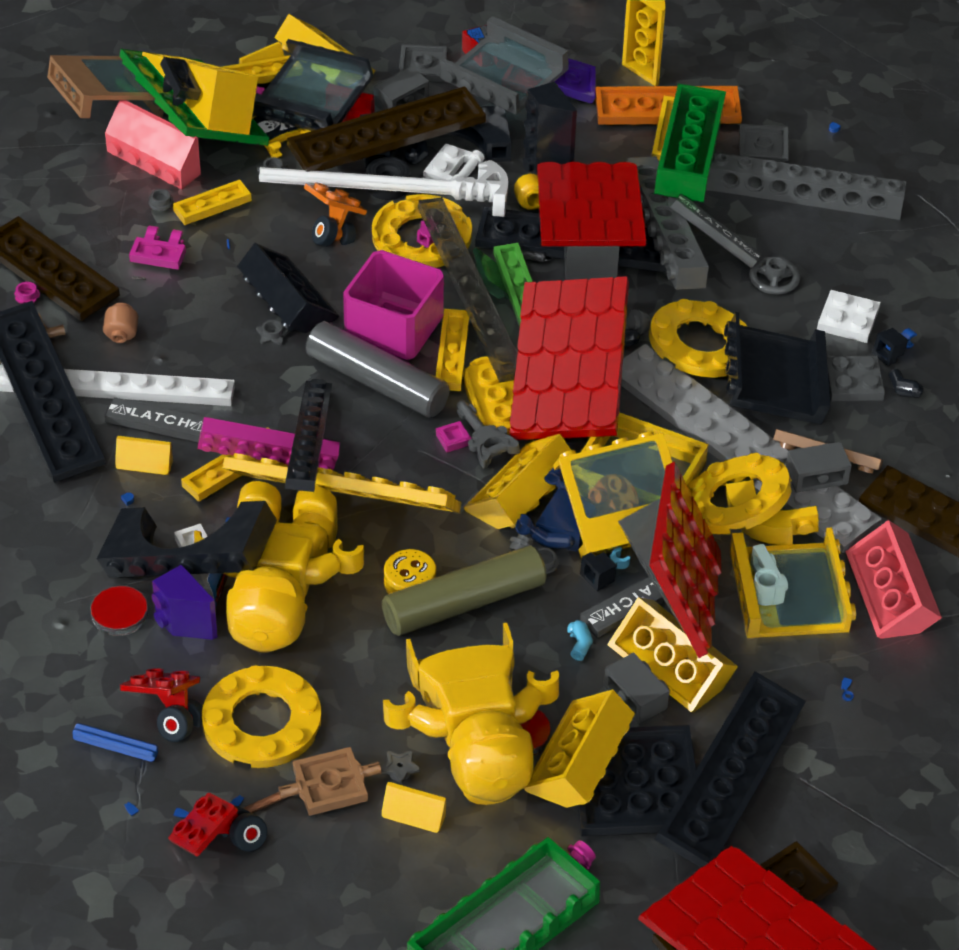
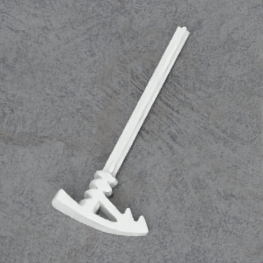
M492 160L479 163L478 179H474V177L463 179L462 176H457L453 180L326 171L306 172V170L260 167L259 182L305 185V183L315 185V182H318L328 187L452 195L455 200L465 199V201L476 199L478 202H484L488 200L493 202L492 214L497 217H505L507 207L508 176L504 169Z

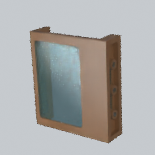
M50 55L47 78L80 118H90L93 100H143L156 116L163 118L164 111L154 102L155 98L135 80V75L122 64L120 56Z

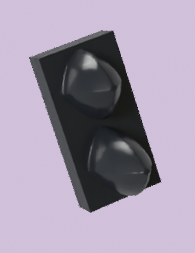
M163 57L160 63L165 74L163 92L166 93L173 90V105H181L187 99L198 100L201 91L186 61Z

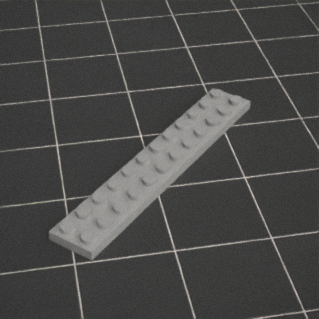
M644 344L623 358L621 386L688 437L708 444V452L721 462L751 453H759L760 455L778 459L786 466L788 449L782 448L778 441L773 440L770 435L685 372L676 369L675 365L669 360L660 358L654 349L647 344ZM755 478L753 479L754 486L760 491L762 482ZM791 483V495L782 507L784 510L816 506L819 532L815 533L825 539L826 528H832L834 538L839 539L841 553H845L846 550L877 529L881 524L879 516L838 486L796 493Z

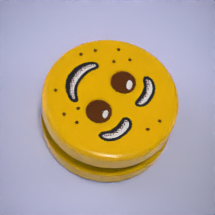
M400 550L392 554L384 565V587L388 594L436 578V564L434 560L420 550Z

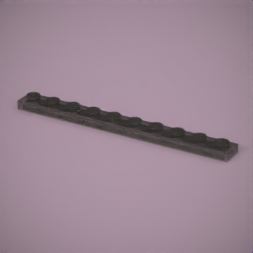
M443 197L419 200L418 210L499 382L514 381L518 353Z

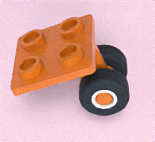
M315 182V185L305 183L304 189L329 205V216H320L313 225L312 239L314 243L325 247L330 246L334 241H340L341 245L353 243L356 238L355 226L344 220L348 211L366 215L368 210L360 205L361 201L349 197V193L342 189L335 188V191H331L328 186Z

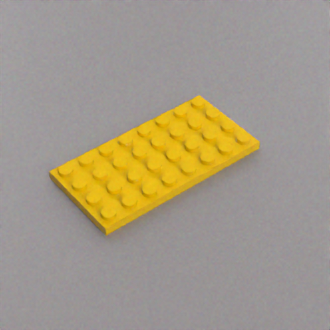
M234 453L233 458L224 457L223 468L246 477L285 483L288 465L273 459L261 458V460H257L248 455ZM318 467L315 486L323 487L329 491L460 513L462 502L455 499L456 495L442 488L428 486V489L425 490V488H421V486L413 483L400 481V484L397 485L388 479L372 477V480L360 474L344 472L343 476V474H339L331 469Z

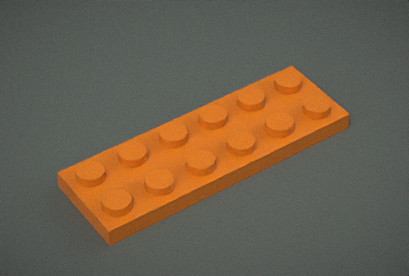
M677 86L596 87L595 98L598 125H658L664 95L675 97ZM697 86L726 91L721 124H741L742 112L738 86Z

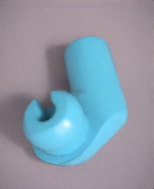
M576 620L568 625L567 632L571 633L570 636L577 640L571 651V657L577 661H582L593 643V638L587 624L581 620Z

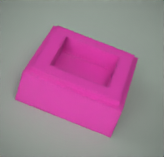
M461 421L436 428V436L446 453L467 447L468 441L472 439Z

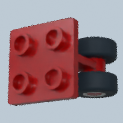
M152 668L147 669L145 674L133 675L129 681L120 684V691L158 695L166 706L157 718V728L164 739L170 742H179L191 734L193 725L196 727L202 725L203 705L195 699H188V688L200 683V676L189 675V671L164 673V669Z
M207 793L196 801L194 809L186 818L174 826L173 832L168 839L173 844L196 857L204 851L218 834H222L223 837L230 836L231 842L237 848L250 852L257 850L265 842L267 825L261 817L250 813L242 807L234 806L211 793Z

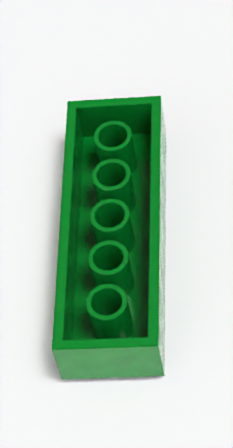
M678 83L657 169L654 194L676 198L683 194L691 201L704 202L723 115L726 91Z

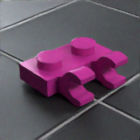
M149 225L144 238L136 237L129 253L130 262L179 270L186 253L184 240H181L183 231L173 229L169 241L165 242L160 241V236H157L159 227Z

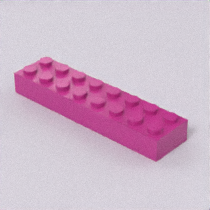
M204 417L197 449L205 452H217L222 455L234 456V453L243 454L257 460H261V458L273 459L289 465L295 434ZM323 439L319 461L320 468L334 471L339 455L340 442Z

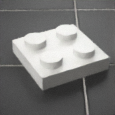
M830 290L818 321L817 330L867 343L881 302Z

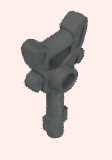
M465 400L457 403V414L462 420L466 419L475 430L472 434V439L468 441V448L472 452L477 451L478 460L482 468H487L491 463V458L504 452L508 454L520 453L519 442L510 435H507V428L505 426H499L498 428L494 425L484 426L477 417V410L472 404L468 405Z

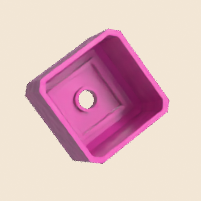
M384 250L373 252L343 292L344 330L394 356L405 360L415 358L443 318L444 275L442 271Z

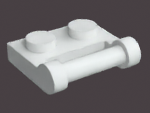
M445 143L423 171V178L453 180L457 176H462L463 179H466L475 167L484 161V155L478 150L470 152ZM465 162L466 164L462 168V170L458 174L454 175L460 168V166Z

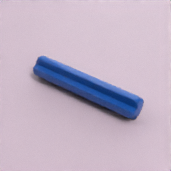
M77 723L73 729V739L150 762H154L158 755V746L156 744L82 723Z

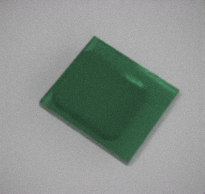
M477 247L474 248L472 251L477 262L475 267L482 286L498 299L505 297L508 300L509 296L497 263Z

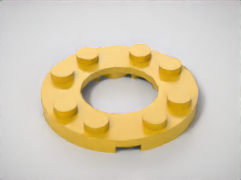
M428 194L408 195L406 200H401L397 203L391 201L376 213L372 222V240L377 251L384 250L438 268L456 261L468 250L472 241V222L470 217H467L462 212V207L449 199ZM419 218L436 219L445 228L446 237L443 238L442 242L432 243L428 248H424L423 245L420 248H415L407 245V242L401 241L397 233L398 229L410 220Z
M680 299L661 307L654 314L649 328V340L658 356L662 359H669L672 363L676 364L675 368L680 371L700 377L728 376L725 373L728 356L725 355V346L712 352L695 350L680 340L677 329L684 323L689 324V322L699 321L704 326L707 323L710 324L715 332L724 335L725 325L727 321L732 320L734 314L712 301L703 302ZM740 320V325L747 326L745 322Z
M751 453L723 462L712 463L706 471L690 481L689 490L711 533L730 534V529H740L744 526L746 529L753 528L767 521L780 511L791 495L792 490L790 486L792 480L787 467L778 459L760 455L759 453ZM750 477L751 480L757 478L762 482L761 490L757 495L744 504L724 508L711 503V498L714 497L716 489L720 486H726L727 481L740 482Z
M251 666L229 674L210 690L202 708L203 731L212 749L232 763L235 760L251 764V768L279 766L302 755L315 741V736L319 727H321L320 700L314 688L304 678L292 671L274 666ZM260 693H266L270 697L282 698L289 705L291 715L286 726L275 734L252 736L242 732L234 724L232 718L234 708L247 696L253 694L258 696Z

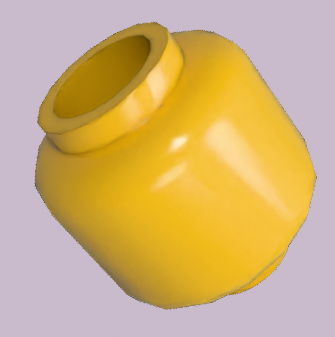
M536 174L522 175L514 184L515 197L520 206L526 210L539 209L538 179Z

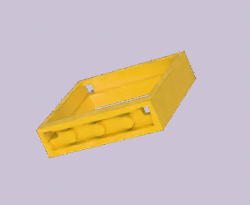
M619 412L618 432L615 437H627L628 441L638 439V435L653 431L654 435L663 433L670 456L690 463L683 476L689 488L690 481L699 476L706 464L708 444ZM610 436L590 437L581 452L586 451L587 447L595 444H602V447H604ZM657 445L648 447L649 449L658 452ZM595 461L571 467L579 494L585 498H588L589 491L604 477L589 471ZM634 488L638 496L639 506L650 504L661 498Z

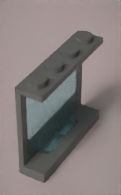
M494 16L487 20L488 36L456 63L444 58L440 60L442 80L459 88L465 86L470 93L516 115L525 108L528 89L554 82L569 69L568 50Z

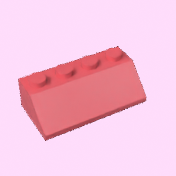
M126 100L118 102L105 132L107 152L180 189H184L201 175L198 137L185 136L174 124Z
M888 520L845 551L878 638L884 639L920 634L942 618L908 532Z

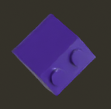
M182 565L152 581V600L156 611L154 618L161 628L165 627L172 636L210 640L218 637L215 600Z

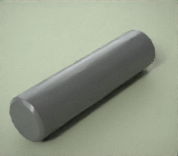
M323 321L318 323L307 338L306 353L309 357L428 418L438 415L448 400L449 385L446 381L329 322Z

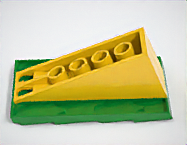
M121 48L120 58L122 59V64L135 75V80L155 98L154 102L169 115L168 120L185 136L215 140L217 138L223 141H238L248 144L258 143L259 145L268 146L269 136L252 118L259 76L207 64L199 59ZM163 57L186 61L201 91L198 100L187 99L181 105H173V90L166 93L163 92L165 74L160 65Z

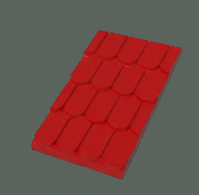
M543 162L537 164L541 246H564L565 280L616 278L618 273L619 247L646 246L637 165L631 162H618L615 164L606 162H593L591 164L581 162H568L566 164Z
M627 276L524 283L517 346L518 355L513 386L514 395L510 418L511 437L516 440L543 439L557 434H561L563 438L617 436L629 291Z
M674 461L666 465L661 498L618 522L643 569L687 635L698 658H701L708 654V649L712 647L711 627L715 625V596L718 595V575L722 573L721 550Z
M733 846L722 851L716 858L698 869L695 874L677 885L659 901L653 903L638 918L639 921L677 950H877L847 925H841L814 902L806 900L770 870L766 871L743 851Z

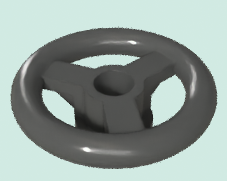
M780 257L759 260L753 268L751 267L749 273L750 280L757 289L774 295L785 294L794 290L800 281L798 269L791 262ZM757 272L767 276L770 286L765 285L758 279ZM792 276V281L788 285L778 287V282L782 278Z

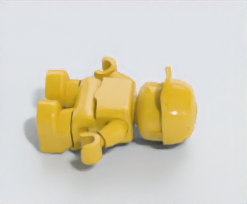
M252 481L241 488L237 508L240 502L266 501L277 519L257 567L253 571L245 570L239 573H223L231 578H236L233 588L228 591L226 601L229 633L235 641L260 653L272 652L284 648L298 639L305 624V613L308 608L307 604H305V597L309 585L323 584L338 572L342 574L357 573L364 566V545H357L354 551L346 552L343 551V542L340 539L335 541L338 529L337 501L332 492L323 487L315 486L314 492L299 491L297 493L292 523L278 522L282 501L280 492L276 487L267 482ZM194 531V543L204 539L201 531ZM333 547V554L328 553V548Z
M503 623L502 646H467L449 649L418 660L415 656L411 639H406L407 669L413 687L421 692L426 706H416L415 696L409 691L405 694L404 705H394L390 700H383L385 724L397 730L412 726L429 737H444L446 744L450 747L448 758L451 763V773L456 784L470 802L481 805L496 804L510 799L529 784L533 775L534 756L530 733L524 730L520 724L530 720L540 705H548L557 700L559 696V671L551 672V678L546 681L535 680V673L528 671L527 686L514 696L512 691V677L515 666L514 645L508 623Z

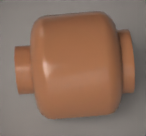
M116 303L110 306L105 312L104 334L115 343H124L127 340L133 339L137 332L138 313L132 306L126 303Z

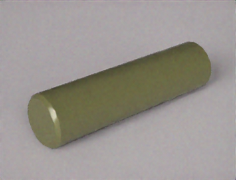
M527 545L384 595L382 600L383 614L391 632L401 636L542 586L547 579L546 567L539 551L534 546Z

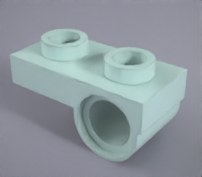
M764 543L753 546L750 565L755 572L754 586L758 604L774 606L784 603L785 591L788 590V582L785 575L780 574L774 555L772 553L769 554Z

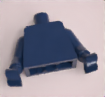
M553 467L544 479L548 484L556 485L558 489L536 522V526L533 525L532 520L527 515L521 514L515 528L517 533L521 535L530 534V537L535 542H538L545 548L579 551L578 549L583 545L561 469L554 470ZM581 497L586 516L588 518L596 517V508Z

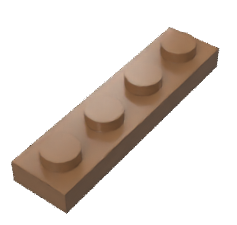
M776 429L773 440L780 441L782 448L794 450L796 446L806 448L828 444ZM844 448L849 461L858 464L857 470L873 474L874 469L881 470L883 459Z

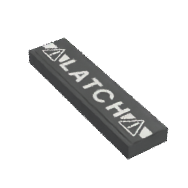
M680 194L671 206L673 210L750 268H753L760 258L761 253L683 194Z
M115 397L105 414L106 423L199 442L204 419L203 416Z
M647 577L582 612L580 620L585 622L591 632L599 638L620 626L638 597L654 600L658 604L665 601L650 578Z

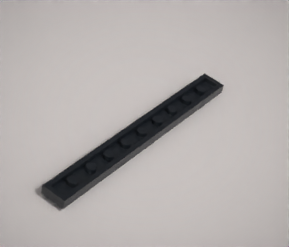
M312 379L305 382L286 475L285 489L314 492L332 391V383H327L323 379Z

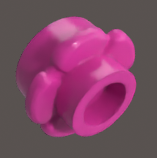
M22 282L16 287L14 293L16 296L15 300L20 304L29 301L34 303L40 297V291L34 283Z
M579 840L574 845L570 844L567 847L572 858L585 869L590 868L596 856L585 842Z

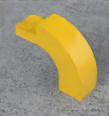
M753 480L726 484L728 507L744 504L756 496ZM817 507L780 510L767 521L750 529H746L744 526L740 530L749 537L763 543L790 545L793 544V535H807L819 532Z

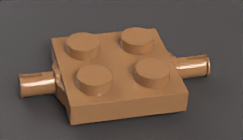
M351 747L292 761L296 783L278 786L281 799L299 794L305 803L308 815L311 816L368 801L364 778L381 774V767L378 761L361 766L355 759Z

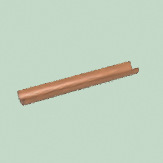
M279 792L244 807V809L254 813L283 799L280 798Z

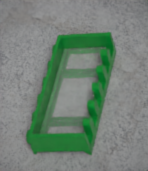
M547 837L539 844H533L527 853L516 861L509 862L504 870L495 877L485 880L481 887L471 895L461 898L457 905L447 913L437 916L433 923L423 931L414 933L407 942V950H539L600 903V881L551 838Z

